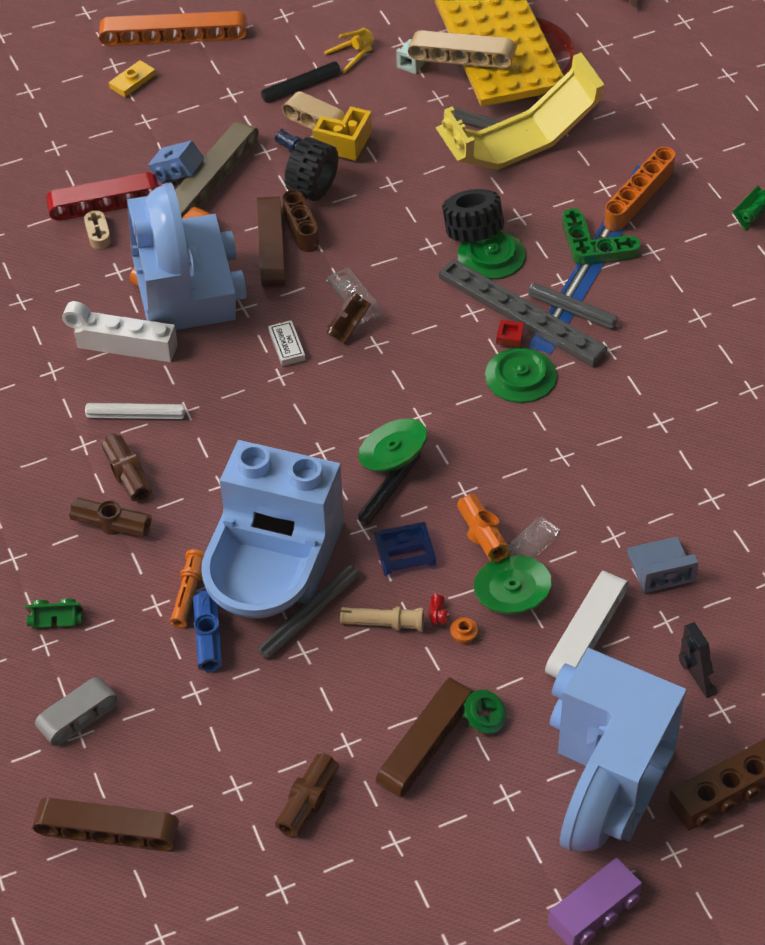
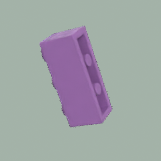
M615 858L549 910L548 925L567 945H586L594 938L597 930L602 926L605 928L609 927L623 909L629 910L638 903L642 882L618 858Z

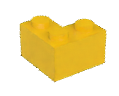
M350 106L342 121L321 116L313 129V138L336 147L338 157L356 161L372 133L371 111Z

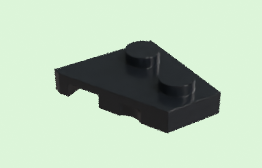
M693 622L684 627L679 661L685 670H689L705 697L708 698L717 692L716 687L708 678V675L714 673L710 659V647L696 623Z

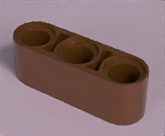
M288 190L282 196L284 217L300 250L312 252L319 246L317 223L303 194L298 190Z

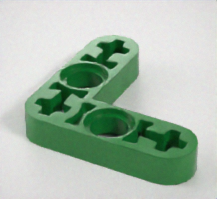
M570 208L563 212L562 227L574 262L585 265L632 259L638 256L640 240L637 237L626 235L591 240L583 213L575 208ZM573 234H581V235H583L584 237H583V238H580V239H576V238L572 237V235H573ZM581 247H583L584 254L579 251ZM607 247L610 248L612 251L603 252L600 249Z

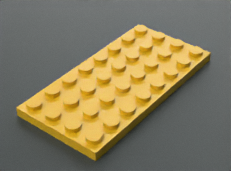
M434 0L448 33L509 38L517 45L511 65L507 68L463 65L481 107L546 94L564 77L527 0Z

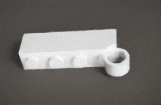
M77 301L69 302L62 315L63 322L75 329L74 335L77 348L171 362L178 345L175 325L94 313L90 312L85 304Z

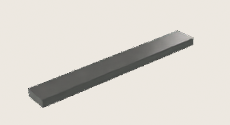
M455 259L439 272V279L508 319L524 323V328L592 367L608 351L606 345Z

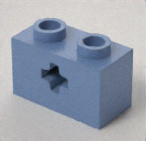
M191 140L161 148L148 166L161 183L192 176L205 158Z

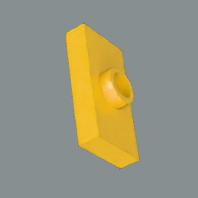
M139 60L111 80L109 87L123 97H126L156 75V71Z

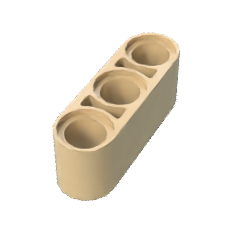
M300 91L296 92L282 106V111L288 119L312 130L321 116L341 121L345 116V113L339 108Z

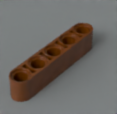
M280 196L257 198L261 285L286 284Z
M448 678L382 765L376 777V784L399 797L405 796L464 715L465 707L463 704L474 690L452 678Z
M42 798L38 805L32 829L36 833L47 837L156 851H170L173 849L179 819L175 815L166 812L56 798Z

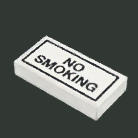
M292 320L268 326L269 334L281 366L306 361L305 353Z

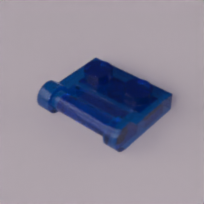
M425 522L373 532L384 576L392 574V571L427 565L428 567L437 565L435 552ZM422 550H424L425 553L423 555L390 561L389 557Z

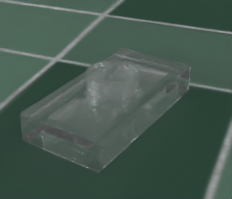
M540 515L508 544L510 549L509 555H521L535 559L560 535V529Z

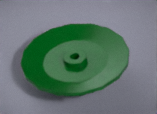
M500 231L498 234L481 241L461 242L457 250L458 262L490 280L503 279L513 275L522 267L525 260V249L518 238L504 231Z
M527 348L507 349L496 354L488 362L485 371L487 386L496 396L505 401L520 404L535 402L547 396L554 388L557 378L555 366L550 359L536 350Z
M398 419L388 422L375 429L363 441L359 448L358 459L362 466L370 471H394L401 469L411 463L424 447L427 441V429L422 422L415 419Z
M521 555L507 556V558L500 560L498 563L488 562L478 571L474 579V594L480 604L491 611L504 614L523 613L536 608L547 598L552 588L551 574L545 565L534 558Z

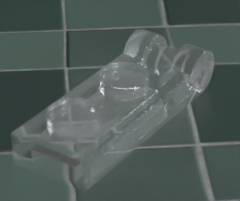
M349 267L328 276L329 285L344 303L348 298V294L351 295L353 291L371 303V306L359 322L360 325L367 323L368 319L372 317L378 318L383 315L379 303Z

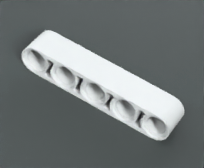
M601 571L552 652L545 667V674L556 678L565 663L577 668L587 648L593 650L622 601L629 581L606 571Z

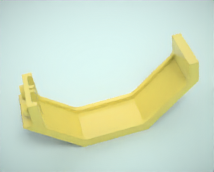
M578 53L573 56L570 71L529 110L480 131L466 129L462 120L457 121L455 119V109L451 106L444 109L442 125L435 128L457 161L500 170L553 147L602 100L604 83L584 55Z

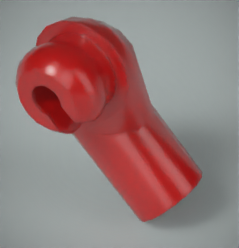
M439 594L431 596L428 611L429 618L434 625H440V623L447 624L449 621V613L446 609H443L445 598Z

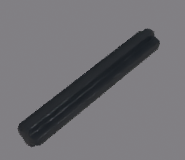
M333 61L262 89L261 97L264 102L274 100L339 74L340 66L336 61Z
M420 452L408 465L401 469L390 471L358 513L360 523L369 525L419 460Z

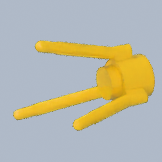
M362 28L358 31L340 34V39L353 38L324 52L325 55H328L350 45H353L356 50H362L342 70L343 74L351 69L367 52L372 50L371 45L374 43V38L368 29Z

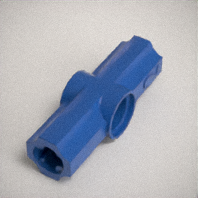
M199 591L197 595L193 596L198 669L206 673L216 672L217 669L222 667L218 604L210 597L207 591Z

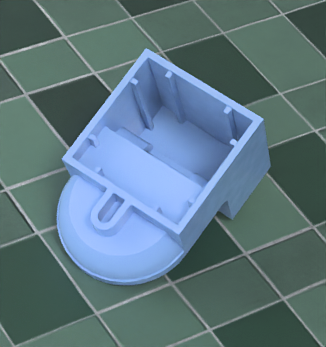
M172 183L162 184V186L151 191L148 196L127 199L131 253L146 320L175 325V330L236 320V300L246 299L247 292L242 270L230 272L227 261L237 258L232 231L220 232L216 214L182 219Z
M238 440L219 480L223 501V514L204 554L202 577L210 597L226 611L245 618H266L287 610L295 602L307 604L316 594L344 524L341 464ZM260 513L294 521L292 536L252 527L255 514Z
M587 648L577 668L567 663L562 666L552 689V696L559 698L550 719V726L560 730L558 754L586 766L570 801L560 835V846L571 852H587L598 849L604 845L609 836L630 842L676 751L686 689L590 648Z

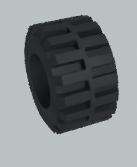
M305 137L299 141L286 165L284 179L286 189L298 190L305 198L313 201L321 199L331 187L337 173L339 162L337 148L312 137Z
M488 189L466 190L450 196L442 204L446 233L449 238L455 241H481L498 234L504 227L501 199L495 191Z

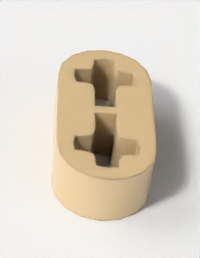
M101 211L88 212L84 217L90 245L94 249L107 248L111 243L105 215Z

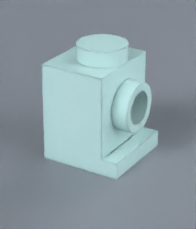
M409 39L401 49L398 48L396 50L397 68L416 74L426 61L415 60L409 56L408 48L412 41Z

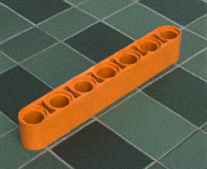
M240 11L105 17L100 21L99 41L106 46L240 40L246 36L247 18Z

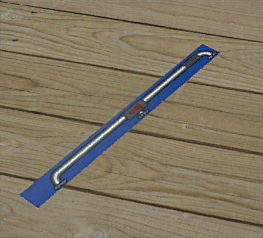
M637 165L636 168L634 169L633 173L631 174V176H632L641 166ZM603 221L593 239L621 236L625 227L620 231H610L604 226ZM607 247L600 249L603 252L612 251L610 248ZM605 262L585 265L577 264L560 293L582 301ZM553 305L548 312L567 324L574 315ZM535 334L528 347L551 354L555 345Z

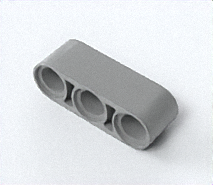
M94 677L39 714L36 718L35 726L52 746L61 745L113 709L118 702V696L101 677Z

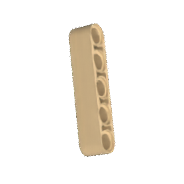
M417 31L409 45L408 54L411 58L419 61L507 68L511 65L517 45L513 40L502 37Z

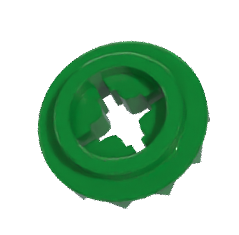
M484 689L476 690L468 696L463 704L465 707L463 717L468 719L469 727H474L478 730V734L488 733L490 735L503 727L506 720V709L502 700L495 693ZM481 708L485 711L488 710V712L492 711L486 716V719L484 715L477 714Z

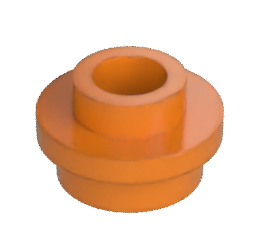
M462 617L453 621L450 633L456 642L468 644L476 638L478 626L472 619Z

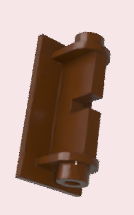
M354 291L351 295L348 294L347 300L341 307V313H337L331 324L327 326L329 329L326 333L345 345L371 306V303Z

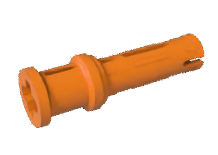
M190 549L185 554L186 564L179 575L182 582L169 621L174 627L185 628L187 626L193 604V596H195L197 586L203 582L202 561L205 554L203 551Z

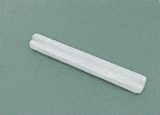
M87 403L85 415L87 418L183 419L185 407L182 404Z

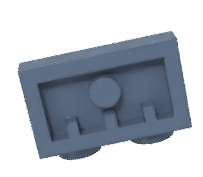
M678 537L637 545L627 549V554L644 593L696 581L698 560L695 554L685 555Z

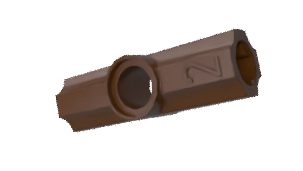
M113 433L106 436L101 445L103 452L110 461L115 479L118 483H122L131 501L140 503L147 500L149 495L152 494V489L143 474V469L137 455L131 453L121 435Z
M79 497L77 499L74 498L69 513L70 520L101 527L104 533L112 535L123 532L140 537L147 536L152 521L150 514L121 508L120 504L114 500H106L100 503Z
M325 753L316 754L302 778L298 777L293 783L288 802L275 822L276 828L282 834L290 838L298 837L312 812L316 813L321 808L326 796V789L339 769V763L332 756Z

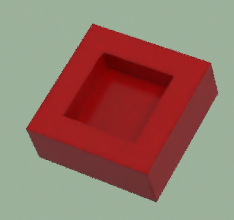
M500 320L496 344L520 347L524 323Z

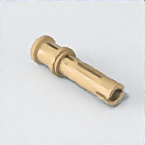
M396 606L393 610L342 607L340 623L343 625L392 627L395 631H400L401 628L417 629L418 632H423L424 608L404 610Z

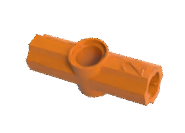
M468 494L460 498L457 507L469 526L468 538L482 547L490 562L498 563L500 560L507 558L510 549L497 529L499 524L498 517L486 511L475 494Z

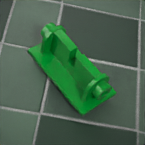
M757 185L732 211L744 230L765 210V189L762 190Z
M61 599L60 603L49 604L47 600H35L32 602V605H25L26 610L31 613V615L26 617L27 626H32L33 629L52 628L53 617H57V627H77V624H82L83 621L82 613H77V610H84V607L80 602H76V599Z

